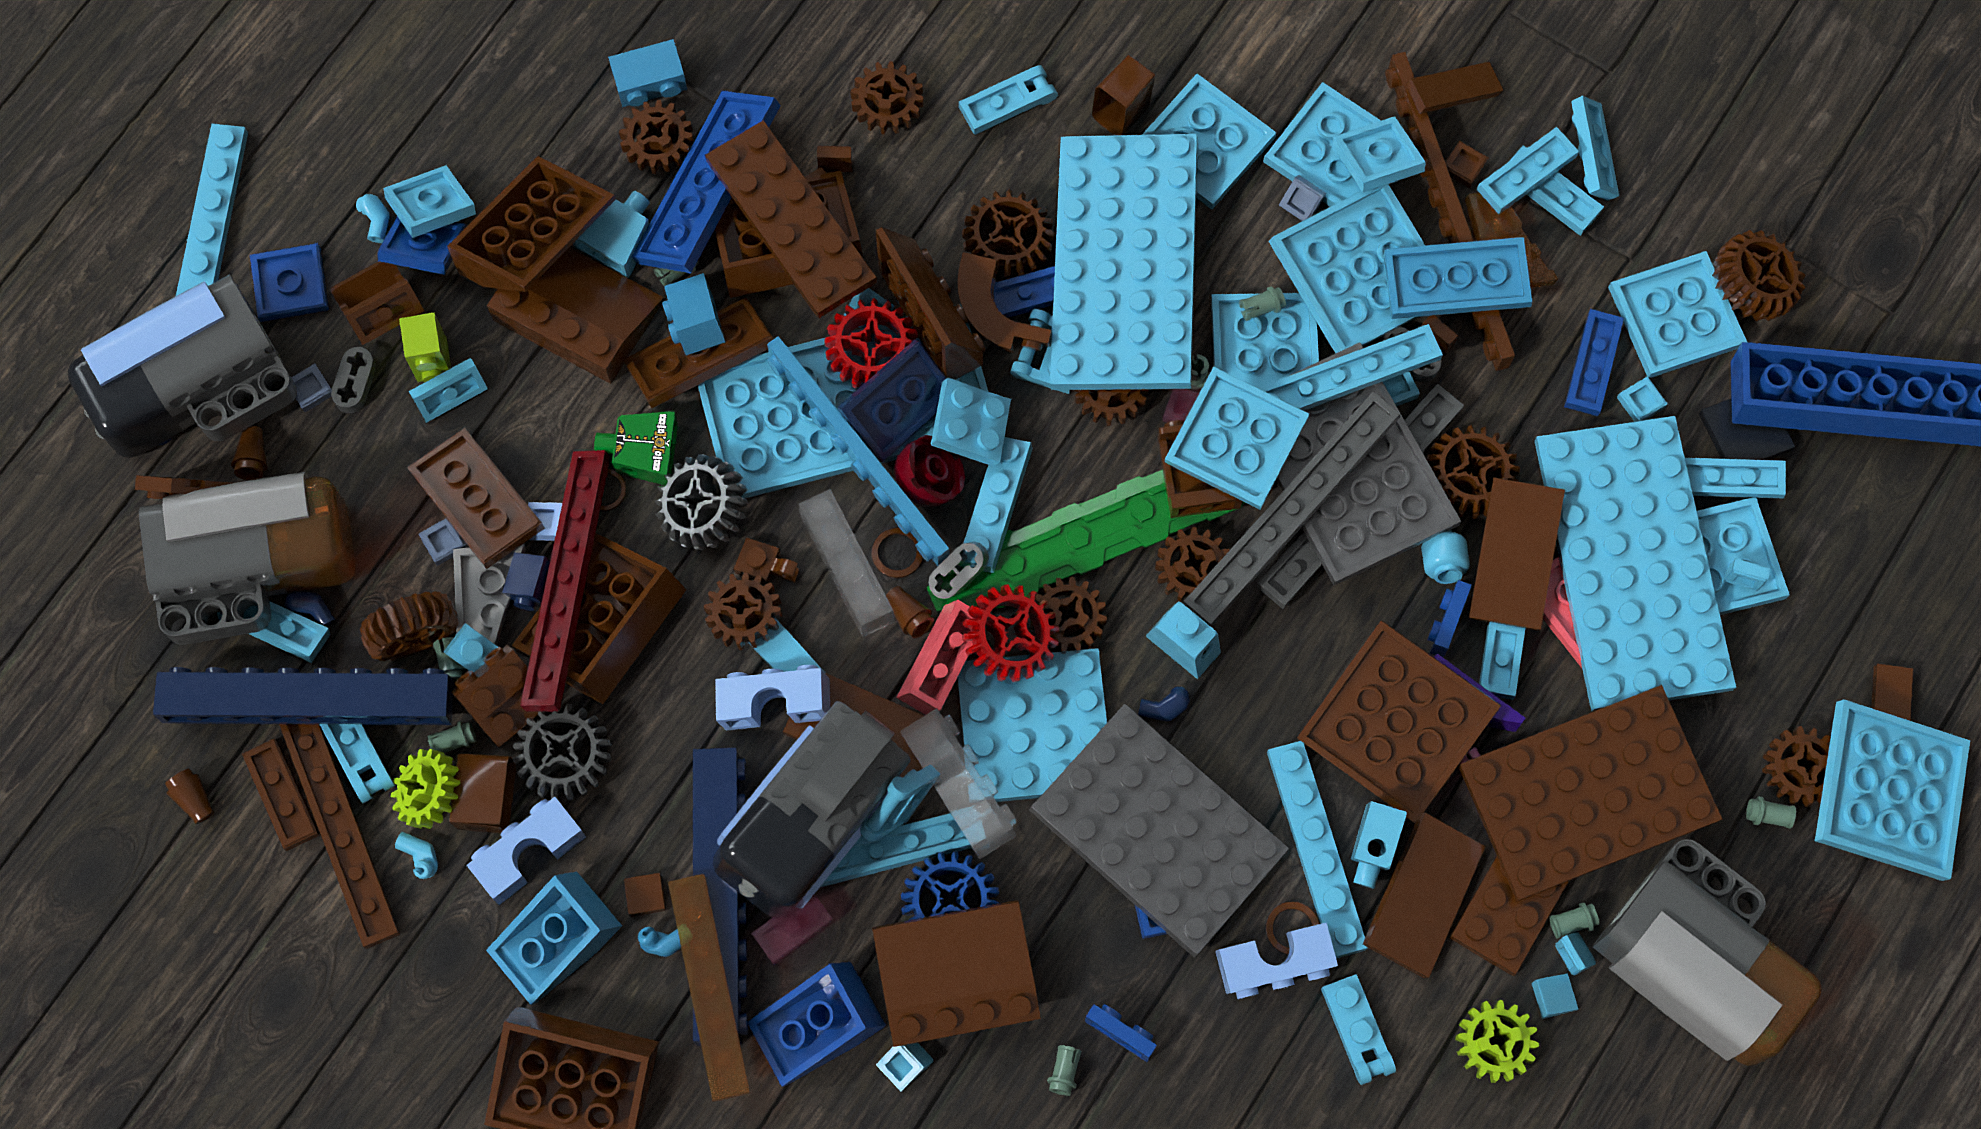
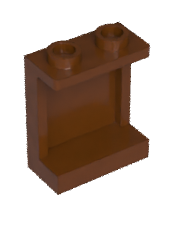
M378 261L330 288L332 295L362 345L399 326L400 318L417 316L424 312L406 278H403L394 264Z
M1170 421L1164 424V427H1160L1158 431V444L1170 517L1176 518L1240 509L1241 500L1165 463V458L1185 421Z

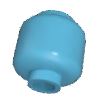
M1451 530L1445 531L1424 542L1421 546L1424 571L1438 583L1450 584L1457 582L1470 568L1467 541L1461 534Z

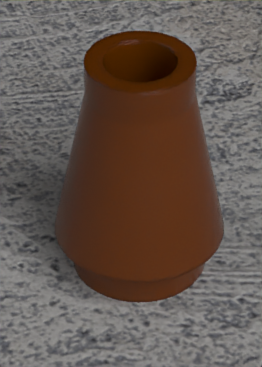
M250 426L241 431V437L231 463L234 474L240 479H260L263 477V472L267 470L263 430L260 427Z
M901 586L894 587L886 594L884 600L890 606L904 634H910L912 638H919L933 626L934 618L931 616L932 611L905 592Z
M190 768L177 773L165 782L168 788L166 794L192 818L195 824L205 821L215 813L210 806L199 774H194Z

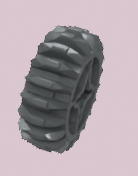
M698 454L697 459L685 457L684 465L680 463L674 464V475L670 473L664 475L668 481L666 486H658L659 491L663 493V497L655 500V502L662 509L655 515L658 519L664 521L661 525L663 531L670 533V539L677 543L680 542L683 547L689 549L694 547L698 550H705L707 546L718 548L719 539L724 542L730 541L729 530L734 532L740 531L735 523L738 518H746L745 514L740 512L741 507L749 504L747 499L741 497L748 489L740 483L743 479L741 474L734 471L735 468L732 464L723 462L721 458L716 456L708 457L704 454ZM713 477H715V479L719 483L721 496L716 495V486L713 485ZM683 508L688 511V520H691L690 527L684 519Z
M567 704L564 713L552 711V714L547 716L545 712H538L541 720L537 723L532 718H527L526 722L531 729L530 731L524 729L518 731L519 737L525 740V742L514 743L513 748L515 751L522 754L514 757L513 761L516 766H523L517 774L521 779L528 778L526 786L529 790L538 787L537 793L542 798L551 790V798L556 797L558 801L561 793L565 792L567 800L572 801L574 799L573 790L578 789L582 796H586L588 792L584 785L589 782L593 787H598L599 782L594 775L606 776L608 771L600 763L611 762V755L603 751L611 748L612 744L609 739H602L608 732L605 726L597 727L599 719L596 715L587 718L588 712L583 707L574 715L572 704ZM560 727L576 728L575 731L570 730L562 736H557L550 732ZM588 736L591 742V752L587 763L584 765L578 758V752L583 746L582 741ZM540 740H542L547 747V753L542 759L543 764L537 769L535 765V750ZM552 743L558 748L561 747L563 750H568L573 762L567 757L557 755ZM562 769H570L575 773L567 778L548 777L550 774L555 775Z

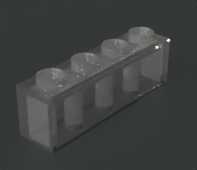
M831 489L799 503L801 518L862 637L894 623V611Z
M936 708L900 731L922 769L931 764L941 774L933 786L979 860L1016 837L1012 827L1017 823L1014 815L1006 804L999 807L993 795L998 793L996 787L987 774L980 777L974 767L979 761L968 744L964 747H961L955 736L960 734V731L950 715L943 718Z

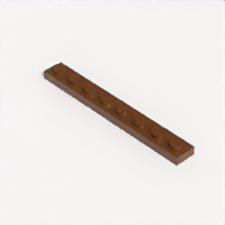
M279 724L363 947L368 949L401 935L320 724Z

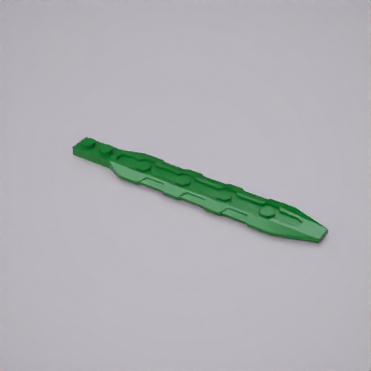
M1162 469L1146 477L1138 476L1117 485V489L1081 504L1073 503L1054 511L1052 516L1014 532L1008 530L994 573L982 571L957 596L946 599L938 598L931 592L929 586L926 588L937 613L941 612L945 605L956 600H960L969 607L972 605L978 606L976 602L978 596L982 594L988 597L987 591L993 587L1000 592L1001 587L1005 584H1009L1012 592L1017 586H1023L1025 590L1024 596L1026 597L1033 590L1038 593L1044 584L1051 585L1056 583V578L1060 577L1063 580L1077 573L1083 575L1102 567L1104 562L1142 546L1147 548L1164 541L1168 535L1180 529H1185L1206 519L1209 521L1238 509L1171 518ZM954 572L949 576L943 577L941 575L943 579L941 588L952 589L950 581L957 574ZM998 606V607H995V608H993V609H996V608H1004V607H1006V606Z

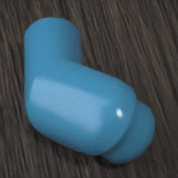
M683 924L670 934L655 931L653 927H645L638 934L640 947L645 952L663 957L671 956L693 940V934L686 924Z

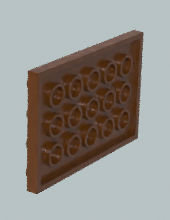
M1662 685L1481 755L1458 766L1516 901L1722 820Z

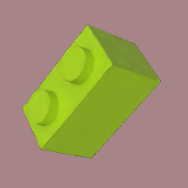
M435 313L399 319L405 359L418 382L423 381L425 383L451 369L447 338Z

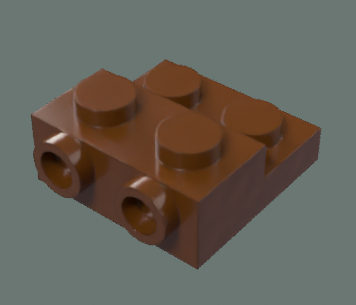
M508 645L503 649L498 647L492 650L484 658L485 664L475 672L471 670L462 675L455 683L457 687L451 691L497 747L503 745L527 724V718L534 719L538 715V712H526L520 706L528 667Z

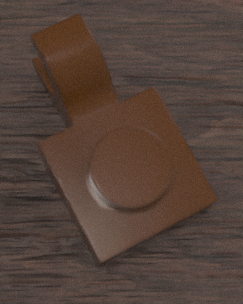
M746 537L735 564L734 572L741 576L744 572H748L750 579L753 580L758 575H761L765 584L769 583L772 575L795 583L800 569L797 568L798 563L792 560L778 559L781 553L779 548Z

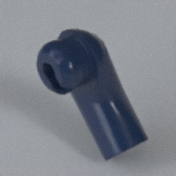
M296 590L290 592L284 601V608L294 613H309L313 616L316 623L325 627L330 626L336 621L318 593Z
M1177 686L1171 689V693L1160 702L1141 699L1138 716L1165 722L1172 721L1187 709L1190 703L1189 693L1184 687Z

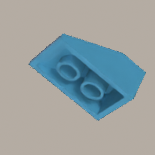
M578 872L553 876L486 951L529 1004L534 1005L596 954L622 925Z

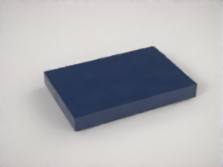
M913 340L838 406L837 409L878 461L883 462L936 415L942 382L946 379V376L920 341Z

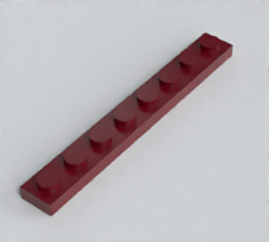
M605 450L573 451L520 705L526 712L560 711L610 462V456Z

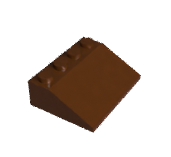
M537 156L447 247L460 275L483 287L526 292L616 198L614 194Z
M841 170L805 178L810 186L833 182L832 184L813 187V190L863 258L860 238ZM731 198L715 228L730 298L793 285L734 199Z
M884 227L877 229L879 273L897 303L903 309L905 316L912 319V328L917 330L918 338L946 378L956 380L982 366L985 346L980 336L976 332L971 334L966 326L968 318L961 305L957 304L954 306L949 297L951 290L944 277H937L933 271L934 262L926 248L920 249L915 239Z
M569 247L526 292L497 289L487 307L493 321L611 384L624 364L623 359L629 357L665 299L661 295Z
M595 533L566 683L588 697L604 704L685 593L686 588L666 567ZM540 608L512 645L513 648L529 659L535 637L532 634V629L538 622Z
M1018 900L872 927L893 1047L1041 1019Z
M516 1006L503 1023L484 1125L499 1129H638L653 1075L659 1041Z

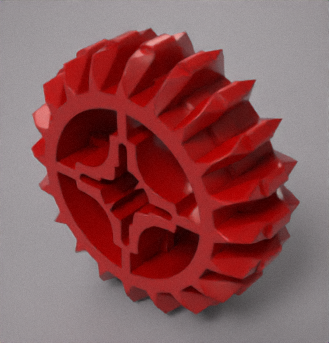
M875 298L872 299L871 306H865L864 301L860 299L858 301V309L854 310L852 306L847 304L845 306L846 316L836 313L834 316L836 324H829L827 327L830 336L824 339L825 347L829 348L825 354L828 361H833L831 363V370L834 373L841 371L840 380L843 383L852 378V387L858 388L861 382L866 383L888 363L877 366L880 359L892 357L893 354H895V357L913 340L918 338L917 330L911 328L913 325L912 319L910 317L902 318L904 314L901 307L891 312L892 307L889 301H886L882 307H878V301ZM866 324V327L862 331L855 333L852 332L859 326ZM878 325L888 327L898 338H892L891 334L881 332ZM874 333L875 348H872V355L869 356V348L867 346L868 342H871L872 334ZM845 351H850L852 355L862 357L865 361V366L851 360Z
M1005 584L1001 587L1000 592L993 587L987 591L988 597L981 594L976 598L978 606L972 605L967 610L973 618L965 619L962 624L964 627L972 630V632L962 635L963 641H972L973 643L972 646L966 649V654L971 655L976 652L979 658L974 660V666L978 667L983 663L987 664L984 670L986 676L992 675L997 670L998 681H1004L1008 673L1012 682H1018L1021 674L1026 679L1033 677L1034 670L1041 672L1046 668L1043 660L1050 661L1053 659L1054 654L1048 648H1055L1059 643L1058 640L1050 637V635L1059 631L1058 626L1049 625V621L1055 617L1056 613L1049 612L1045 614L1043 608L1047 606L1048 601L1042 600L1038 604L1034 602L1037 597V591L1034 590L1025 597V590L1021 585L1017 586L1013 592L1009 584ZM998 606H1011L1018 609L1009 619L1001 615L996 617L990 613L993 608ZM1028 618H1030L1035 628L1036 641L1035 636L1027 629ZM1015 623L1013 627L1015 633L1013 635H1016V637L1007 642L1009 638L1006 636L1008 632H1005V629ZM985 625L987 626L986 630L989 631L995 639L993 649H991L986 639ZM1011 648H1016L1020 651L1025 649L1031 653L1026 660L1010 661L1003 658Z

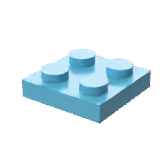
M1395 116L1333 137V148L1362 192L1425 172V160Z
M447 165L383 188L385 199L412 238L476 214L473 201Z
M946 378L941 386L931 446L995 467L1001 460L1011 399L951 378Z

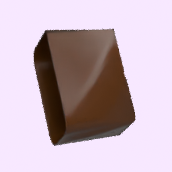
M1128 55L1095 88L1092 107L1093 118L1114 136L1124 135L1150 107L1155 74Z
M458 754L456 767L459 770L455 774V779L460 780V785L454 787L453 793L458 795V799L452 800L449 822L458 830L502 833L510 824L516 765L511 756Z

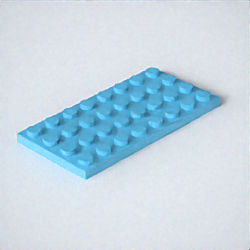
M1197 134L1061 137L1050 367L1051 390L1191 389Z
M966 323V326L968 327L969 331L971 332L969 323ZM878 325L881 332L891 334L892 338H898L888 327ZM864 328L858 329V330H854V331H852V332H853V333H855V332H860V331H862ZM874 333L872 334L871 342H868L867 346L869 348V356L872 355V348H875ZM825 338L787 347L836 408L864 384V382H861L860 386L855 389L852 387V378L843 383L840 380L841 371L834 373L831 370V363L833 361L826 359L825 352L829 348L825 347ZM845 351L851 360L865 366V361L862 357L852 355L850 351ZM769 352L758 354L698 385L715 455L721 458L723 462L732 464L735 468L734 471L740 473L743 477L740 483L748 489L741 496L743 498L854 471L851 466L854 461L846 452L840 454L830 440V437L833 435L825 426L822 428L817 426L809 414L811 410L805 400L799 402L789 390L788 384L790 382L785 375L781 374L778 376L772 370L767 361L770 357ZM895 354L892 357L880 359L877 366L888 362ZM981 366L956 379L959 382L988 391ZM936 415L886 460L880 463L896 460L900 452L910 442L917 440L921 436H932Z
M1670 416L1537 436L1534 442L1544 486L1565 489L1556 546L1581 657L1591 712L1660 685L1663 686L1668 700L1733 691L1736 688L1676 417Z

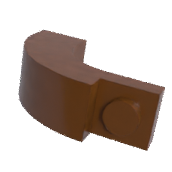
M963 252L958 272V293L963 310L974 328L993 345L1012 353L1015 351L1017 340L1022 341V347L1041 351L1042 345L1051 347L1052 330L1012 321L998 310L994 299V287L1000 266L998 261Z

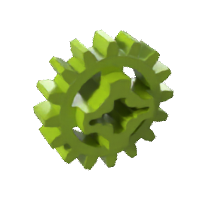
M419 749L417 756L411 754L408 756L409 765L407 767L400 765L399 769L402 775H400V778H394L393 782L397 785V790L391 793V797L397 799L392 808L393 811L400 812L398 816L400 821L419 829L422 827L431 829L433 821L437 823L443 822L442 813L444 811L451 813L452 808L449 803L451 800L458 799V795L453 793L454 787L460 785V780L453 777L459 769L451 765L452 757L433 749H429V751Z
M1498 1000L1494 1009H1492L1488 1001H1485L1481 1004L1482 1013L1472 1008L1468 1011L1472 1021L1466 1019L1460 1021L1459 1026L1466 1031L1455 1037V1040L1464 1043V1047L1457 1051L1458 1056H1468L1469 1060L1464 1067L1469 1069L1475 1065L1478 1068L1477 1078L1480 1079L1486 1073H1490L1491 1083H1496L1499 1080L1500 1074H1503L1504 1079L1509 1082L1514 1079L1513 1070L1522 1075L1527 1071L1523 1062L1531 1064L1535 1061L1536 1058L1529 1053V1050L1539 1047L1538 1042L1530 1040V1036L1537 1031V1028L1526 1027L1525 1023L1530 1017L1528 1013L1521 1017L1516 1015L1518 1005L1514 1004L1508 1010H1505L1503 1000ZM1500 1018L1507 1020L1515 1028H1510L1501 1023ZM1482 1021L1483 1033L1480 1038L1473 1041L1475 1028ZM1494 1034L1496 1038L1503 1037L1505 1041L1500 1048L1498 1045H1491L1489 1042ZM1521 1042L1519 1055L1512 1061L1513 1055L1511 1051L1513 1046ZM1483 1054L1493 1060L1494 1065L1487 1063L1479 1055Z

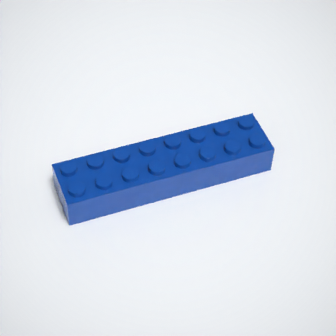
M1742 342L1731 360L1732 423L1981 446V364Z

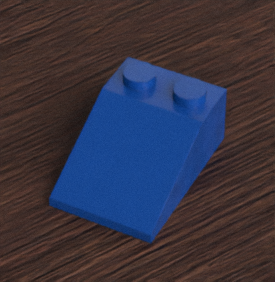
M851 962L830 963L748 1021L753 1035L782 1087L856 1047L886 1026Z

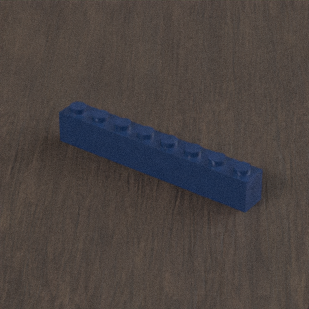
M172 667L169 669V672H157L153 715L162 723L452 725L454 695L451 691L454 690V682L449 674H445L440 669H424L422 674H408L407 670L398 668L387 669L386 673H372V670L364 668L351 669L350 673H336V670L329 668L314 669V673H300V670L294 668H280L278 673H264V670L259 668H243L241 673H228V670L217 667L206 668L205 672H192L188 668Z
M737 748L693 749V1042L696 1046L741 1045V1035L748 1034L747 1012H741V998H747L748 995L747 975H741V961H747V939H741L740 924H747L746 902H740V893L722 880L713 867V857L719 848L717 839L746 803V794H740V780H746L745 758L739 759Z

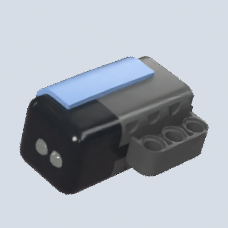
M230 274L209 286L203 281L81 349L83 355L75 359L68 369L70 384L84 407V414L87 418L91 419L95 426L96 435L104 439L117 454L128 458L145 453L188 429L195 423L209 439L220 442L227 440L286 407L297 396L296 384L290 376L287 367ZM285 381L284 386L280 390L271 391L274 383ZM253 398V402L248 408L239 409L241 402L245 399ZM222 416L220 423L215 426H208L209 421L213 417Z
M836 701L815 728L810 725L721 833L717 839L719 848L713 857V867L717 875L771 917L781 918L787 916L795 907L803 908L860 838V828L866 818H871L888 793L887 787L894 777H899L911 762L909 755L891 740L895 733L865 710L860 715L843 702Z

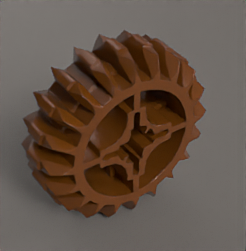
M1010 189L1006 192V197H1000V194L995 190L992 201L983 196L980 199L981 207L976 205L971 207L972 216L965 217L964 225L967 228L962 230V238L966 240L963 243L964 251L997 260L1000 264L998 274L999 272L1004 273L1005 280L1010 279L1011 273H1016L1017 276L1024 275L1025 269L1030 273L1035 272L1036 264L1044 266L1046 263L1045 254L1052 252L1053 246L1050 242L1054 241L1055 232L1050 230L1053 227L1052 219L1045 218L1047 216L1045 206L1037 208L1038 200L1036 197L1026 202L1024 191L1016 198L1013 197ZM991 221L993 232L989 234V239L983 242L980 234L985 225ZM1033 228L1036 238L1033 244L1026 250L1023 238ZM1002 232L1009 233V236L1012 233L1014 234V238H1008V235H1006V237H1003ZM1000 253H1008L1010 255H1001Z
M1748 230L1733 236L1719 249L1718 256L1713 262L1716 269L1712 276L1719 280L1715 289L1723 290L1725 293L1722 300L1729 299L1733 303L1732 310L1741 309L1743 318L1752 315L1755 321L1764 318L1770 321L1776 317L1784 316L1799 302L1800 295L1805 289L1802 282L1806 275L1799 271L1802 262L1795 261L1793 258L1796 251L1789 252L1785 248L1786 241L1778 243L1775 234L1766 237L1762 230L1755 233Z
M1472 424L1467 426L1465 434L1458 427L1454 428L1452 437L1446 433L1443 434L1440 438V443L1432 445L1430 450L1433 454L1428 455L1426 458L1452 506L1458 508L1457 514L1459 518L1463 517L1466 510L1469 511L1472 520L1478 517L1480 510L1487 517L1491 491L1487 492L1485 488L1487 485L1486 477L1491 476L1492 472L1498 470L1499 479L1519 482L1515 477L1519 475L1520 467L1512 465L1518 458L1517 454L1506 453L1511 446L1510 442H1504L1500 445L1498 443L1500 438L1499 432L1493 434L1492 438L1486 436V426L1481 428L1479 434L1475 433ZM1475 451L1481 452L1488 457L1479 456ZM1457 452L1459 466L1455 467L1451 473L1446 474L1445 460ZM1472 468V472L1476 470L1478 475L1472 476V473L1469 475L1466 469ZM1456 487L1465 488L1470 494L1464 493Z
M425 591L418 595L414 593L409 597H401L397 601L389 602L384 607H378L376 612L370 613L367 619L361 623V640L372 659H379V661H395L398 658L406 659L408 656L429 650L433 647V643L436 640L441 642L442 638L451 637V634L456 631V627L459 625L458 614L447 594L436 591L432 593Z

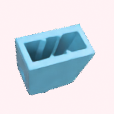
M633 191L624 204L615 200L573 243L574 247L615 272L629 278L637 263L632 255L649 226L648 219L642 215L650 204L649 200L637 191Z
M1179 601L1163 615L1146 635L1149 640L1197 679L1221 653L1218 633Z
M1373 801L1366 804L1351 860L1359 862L1353 883L1374 889L1380 869H1390L1407 815L1406 811ZM1370 841H1375L1381 846L1378 857L1372 856L1368 852Z

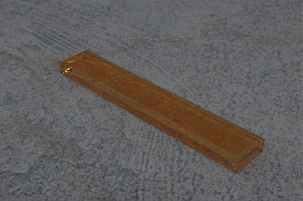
M705 874L669 881L668 885L712 1101L716 1102L750 1094Z

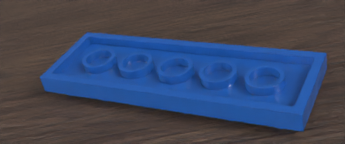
M728 91L720 93L632 255L639 265L692 273L732 198L707 163L705 155L763 120L770 127L781 106L775 97Z

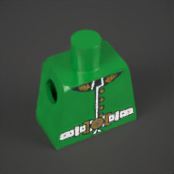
M668 411L621 415L617 419L616 434L596 433L594 451L605 450L608 454H612L614 469L621 475L666 486L668 481L664 475L672 474L678 431L675 412Z

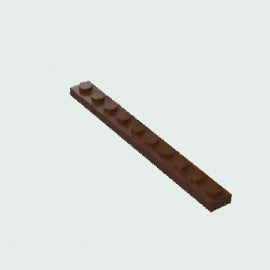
M1406 53L1393 54L1389 67L1385 71L1386 80L1389 88L1395 89L1398 97L1396 99L1397 111L1400 118H1405L1407 122V135L1426 162L1425 172L1420 173L1422 178H1427L1430 186L1428 189L1430 203L1433 208L1437 207L1439 211L1441 234L1444 238H1448L1450 243L1473 242L1427 112L1419 113L1406 87L1407 82L1414 78ZM1499 310L1472 312L1474 326L1477 330L1482 331L1485 339L1483 350L1486 359L1493 362L1496 371L1509 368L1515 354Z

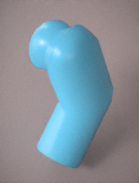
M365 194L357 199L356 208L358 212L362 211V214L367 215L371 220L367 239L375 243H383L390 213L378 196Z
M401 832L396 840L395 849L412 855L415 876L419 879H427L434 876L438 869V861L433 845L415 836Z

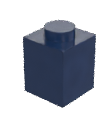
M514 552L502 593L514 600V606L528 611H534L535 607H541L550 560L545 556Z

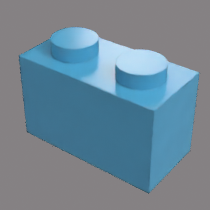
M674 39L608 57L622 107L629 105L640 106L645 101L662 96L666 98L673 97L681 91L687 90Z
M704 273L664 286L668 300L662 302L668 321L673 320V323L668 324V328L674 344L681 343L685 355L725 343L715 301Z

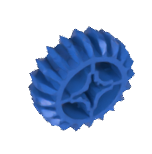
M955 851L951 855L952 862H945L943 852L937 854L939 864L936 865L933 864L929 857H926L924 859L927 869L925 872L917 866L912 869L918 881L911 878L905 879V886L913 890V892L901 893V900L912 903L901 908L903 915H915L909 920L925 917L920 908V897L925 887L931 891V895L937 900L930 916L970 909L964 902V898L969 893V889L973 884L980 893V907L999 904L995 900H989V898L999 895V888L986 887L994 881L993 874L980 877L985 869V865L981 862L974 869L970 868L973 861L971 855L965 857L963 864L958 863L959 854ZM945 874H957L964 877L952 885H945L939 880L936 881L934 879ZM959 893L957 904L960 906V909L951 904L942 909L944 898H941V894L951 898Z

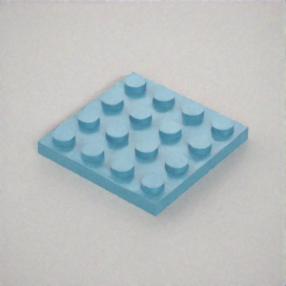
M1389 184L1366 192L1360 191L1273 236L1268 241L1335 354L1359 342L1362 346H1365L1390 331L1418 318L1391 319L1384 250L1426 245Z
M1098 648L1080 650V653H1076L1075 650L1067 651L1066 654L1053 652L1054 657L1052 660H1043L1046 667L1041 672L1034 670V676L1026 679L1021 674L1018 682H1012L1009 673L1004 681H998L997 670L992 675L986 676L984 670L987 664L983 663L975 667L973 664L974 660L965 661L957 678L970 805L1039 798L1107 724ZM1029 655L1003 658L1010 661L1026 660Z
M1841 700L1836 702L1815 841L1937 880H1950L1970 740L1851 701Z

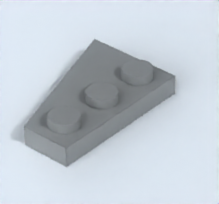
M524 543L488 569L482 565L470 548L453 549L455 608L459 625L456 627V633L466 623L496 646L498 645L511 598L502 593L514 552L524 554L526 550Z

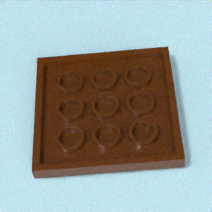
M1381 620L1297 738L1390 806L1406 811V817L1416 823L1419 814L1425 812L1502 705Z

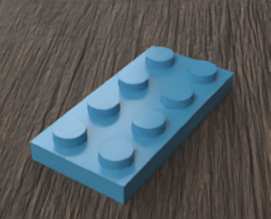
M1524 237L1384 250L1391 319L1525 308L1532 305Z

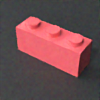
M960 600L953 601L942 608L896 697L926 716L941 710L969 656L966 654V649L973 645L972 641L966 642L962 640L963 634L972 632L971 629L962 625L963 621L973 617L967 612L969 606Z

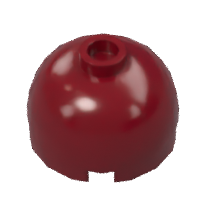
M930 435L921 436L917 440L910 442L900 452L895 462L893 474L895 482L914 505L934 508L951 501L962 491L965 473L960 458L954 460L949 451L931 446L932 436Z

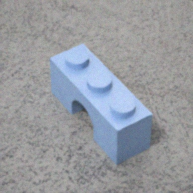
M801 665L797 667L796 671L783 672L781 669H765L762 671V674L749 676L746 673L734 672L728 674L727 678L715 679L716 721L725 730L761 727L762 708L768 701L774 698L786 699L787 714L795 723L820 721L830 709L829 677L821 668L815 665Z
M553 797L550 801L544 799L537 803L530 810L531 815L520 824L518 822L512 823L500 834L501 839L492 846L484 845L471 856L472 861L467 864L468 868L498 905L528 883L518 868L519 856L526 848L533 845L544 846L558 860L586 838L583 831L556 797Z
M1327 922L1287 932L1289 954L1286 960L1277 966L1270 965L1262 960L1255 941L1216 950L1226 994L1236 992L1237 999L1259 994L1257 986L1271 983L1273 990L1295 985L1293 977L1307 974L1308 980L1311 981L1330 976L1328 968L1336 967L1338 964Z

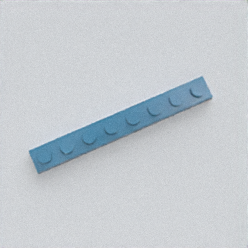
M779 336L769 342L767 346L770 357L767 361L772 370L778 376L781 374L785 375L790 382L788 388L799 402L805 400L811 408L809 414L819 428L825 426L833 435L830 437V440L840 454L846 452L854 461L851 464L854 472L862 481L866 479L870 481L875 488L872 490L875 498L884 508L889 505L896 514L894 520L904 534L911 532L918 541L915 546L926 561L932 559L939 566L950 555L948 546Z

